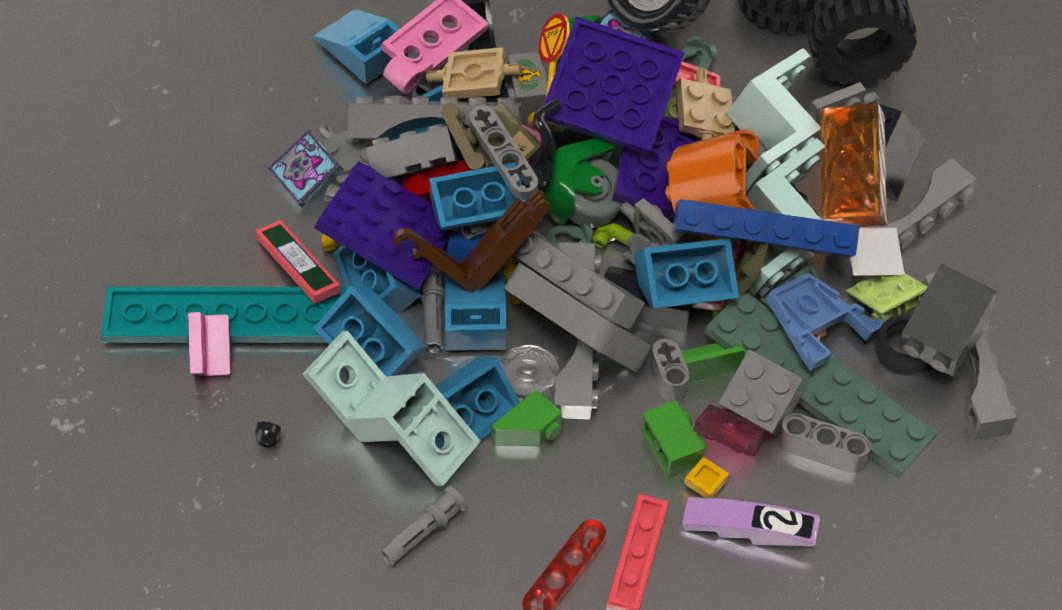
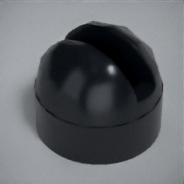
M258 422L255 430L257 442L263 447H272L280 437L281 427L271 422Z

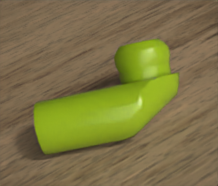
M612 223L597 228L594 231L592 241L598 248H604L607 243L618 240L629 247V237L634 233L619 224Z

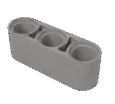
M797 413L789 414L784 418L779 437L780 446L788 453L850 473H857L865 468L871 448L869 439L860 433Z

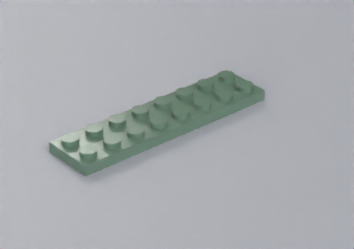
M747 292L739 296V298L733 299L706 326L705 334L725 349L743 346L745 355L750 349L803 378L808 385L798 403L823 422L866 436L871 444L869 456L898 478L915 462L938 433L833 355H831L828 362L810 371L774 312Z

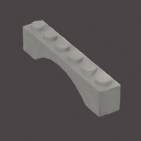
M356 96V100L347 104L348 138L377 139L388 129L401 122L424 117L443 118L441 110L446 103H454L464 112L465 120L463 123L470 126V112L473 108L486 105L494 109L501 101L522 121V103H515V98H497V102H486L484 97H471L469 102H458L457 97H441L440 101H429V97L416 96L412 97V101H401L400 96H385L384 101H373V96Z
M951 158L932 171L927 194L912 212L896 222L875 228H897L899 245L905 248L918 234L928 232L939 219L949 217L960 204H967L975 195L974 188L977 178L955 159ZM826 256L825 262L849 283L858 277L863 278L866 276H853L851 258Z
M533 230L512 254L609 321L625 328H631L645 304L625 289L566 254L536 230Z
M559 242V249L594 272L600 273L601 256L595 255L594 243ZM580 339L567 365L555 377L554 405L562 411V418L591 419L592 408L598 407V390H592V380L598 381L599 363L593 362V353H598L599 351Z
M935 273L925 274L923 284L929 286ZM985 329L968 354L973 371L974 390L965 415L975 440L1010 434L1018 418L1016 406L1014 403H1010L1007 395L1008 387L1006 380L1000 377L997 357L995 353H991L988 346V334Z

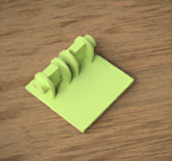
M904 273L905 275H873L845 291L850 296L873 309L871 319L876 321L877 318H880L885 322L890 317L901 315V312L906 313L917 306L928 286Z

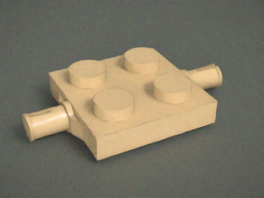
M504 47L449 52L448 62L442 70L427 71L426 79L428 83L444 81L442 89L444 97L462 99L500 95L501 84L505 75L522 74L521 62L505 64L506 54Z
M703 68L695 71L696 81L680 78L676 83L679 131L691 133L702 140L735 132L734 122L726 114L732 106L731 89L709 84L707 69L703 70Z

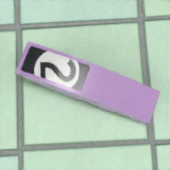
M688 497L682 525L686 531H716L719 538H750L753 545L815 546L820 518L816 514L757 502Z

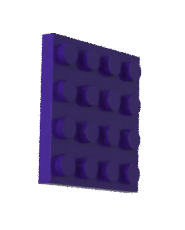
M576 16L544 102L545 105L554 99H558L562 107L545 118V121L650 156L685 52Z
M663 116L650 156L622 147L612 200L621 203L627 202L635 207V204L644 198L651 205L659 207L664 217L674 220L673 206L666 195V187L669 185L667 162L671 160L672 154L677 147L701 141L702 139L691 133L679 131L678 120Z
M360 161L356 163L314 226L316 230L417 290L433 263L423 255L414 259L412 249L417 244L408 238L403 239L400 245L394 246L392 241L393 235L401 228H409L442 250L453 229L441 231L436 222L432 204Z

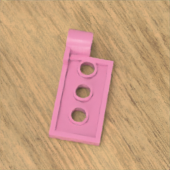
M436 0L382 43L381 50L392 58L385 67L383 76L402 93L408 94L426 80L427 71L439 70L448 62L449 52L462 51L488 30L489 23L461 0ZM453 22L456 24V27L447 28L443 23ZM434 37L437 39V42L433 44L427 43L424 38ZM407 52H414L419 57L415 59L407 58L404 54Z

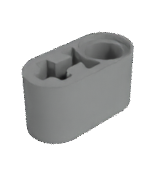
M668 338L660 339L654 343L652 348L651 370L663 399L668 402L674 400L680 402L687 395L689 371L679 345L674 340Z

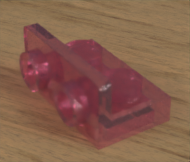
M709 404L698 417L693 431L702 434L705 438L715 440L730 447L733 451L749 457L750 455L755 456L758 453L766 431L762 427L712 404Z

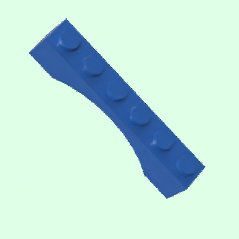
M679 199L676 202L672 232L766 243L818 254L851 258L856 256L860 226Z

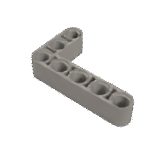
M518 263L503 287L592 348L637 373L653 348L644 340L609 321L521 263Z

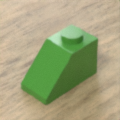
M534 390L491 426V442L495 446L540 447L547 440L551 441L556 438L562 429V411L539 391Z

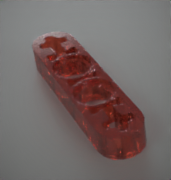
M587 520L579 525L526 593L522 602V610H531V604L537 605L542 599V593L546 596L543 600L542 610H556L604 547L606 529L601 522ZM593 532L597 533V538L592 537L587 543L586 549L583 546L586 542V533L589 535ZM576 553L582 557L583 561L578 565H570L565 561V557L568 554ZM551 577H559L565 584L559 589H552L546 582Z

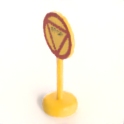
M561 13L549 17L543 26L538 43L541 60L545 63H550L547 94L556 73L557 60L562 56L570 35L568 18ZM533 112L528 116L527 126L537 130L533 122L535 114ZM545 121L552 132H560L567 129Z

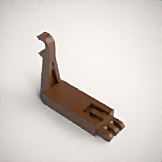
M535 190L525 202L517 198L461 262L409 228L397 230L393 235L392 241L395 246L400 245V242L405 238L410 239L417 244L412 249L414 259L423 255L472 293L476 287L481 290L539 225V221L549 211L550 204L542 190Z

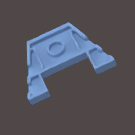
M806 273L771 290L766 300L806 367L811 371L828 362L832 355L814 336L815 334L845 320L864 340H868L878 334L884 321L880 318H877L876 321L863 314L865 310L863 307L856 303L849 305L838 298L840 294L838 291L813 275Z

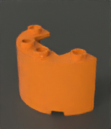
M743 129L677 147L672 154L671 160L667 162L669 185L666 187V195L669 202L672 203L674 213L676 202L679 199L757 210L746 197V163H755L759 158V137L753 131ZM684 234V242L687 243L727 239ZM730 239L731 243L740 241L736 239Z

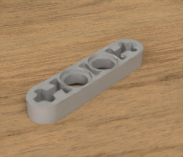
M486 105L473 108L470 112L471 130L512 194L520 200H527L535 190H538L536 174L495 111ZM482 117L483 120H488V130H486L484 122L482 120L478 121V118ZM493 137H500L505 142L501 146H493L488 141ZM509 158L519 162L514 168H507L502 163ZM519 175H521L524 184H530L529 188H526L524 185L520 186Z

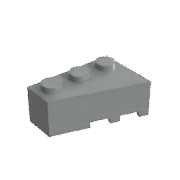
M444 124L427 127L428 131L418 134L416 130L399 134V139L389 141L388 137L372 141L373 146L366 147L370 166L388 179L460 161L455 139L448 126Z

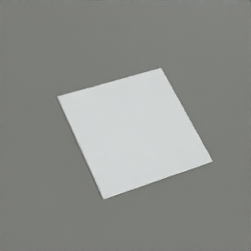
M859 228L856 256L851 257L853 276L905 275L897 228Z

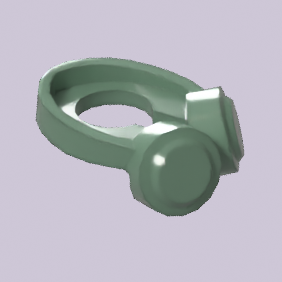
M698 36L688 38L686 47L681 50L685 52L683 62L686 58L701 54L697 67L708 70L711 62L717 59L716 47L713 44H705L704 40Z
M581 224L580 228L573 225H559L552 228L547 234V239L557 247H559V243L555 238L561 233L569 234L573 239H579V243H591L593 238V230L590 224Z

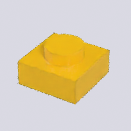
M703 457L685 477L684 484L704 498H713L728 481L729 473Z

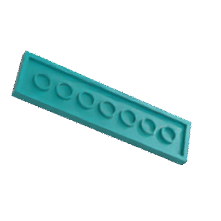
M107 286L101 339L103 343H189L188 313L201 312L204 316L228 315L230 343H327L316 332L314 327L347 289L346 287H340L341 293L314 304L300 287Z

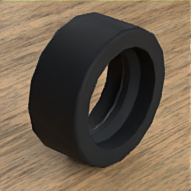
M912 315L890 317L882 324L876 339L875 347L878 359L889 370L897 373L912 374L921 371L929 364L919 358H913L895 351L888 343L890 336L902 334Z

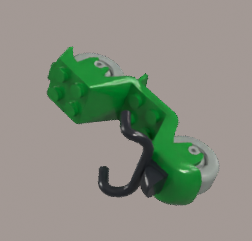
M597 15L580 17L601 24L603 20L602 17ZM575 18L568 19L570 24V32L573 27ZM561 57L559 58V60H557L556 70H557V67H558V64H559V62H560ZM554 99L539 108L533 117L534 126L541 135L544 148L532 169L538 178V190L543 191L550 204L547 214L560 225H564L568 219L578 225L590 224L591 227L606 225L617 216L621 206L624 204L612 200L618 170L607 162L617 145L593 137L590 140L564 145L557 149L554 155L555 139L551 129L545 122V118L562 107L560 101ZM523 181L521 182L526 188L530 187V184L526 185Z

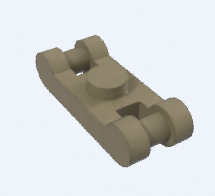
M446 103L441 110L442 116L469 168L477 170L491 167L489 161L477 152L474 145L478 141L470 127L466 129L463 124L465 120L464 112L456 104Z

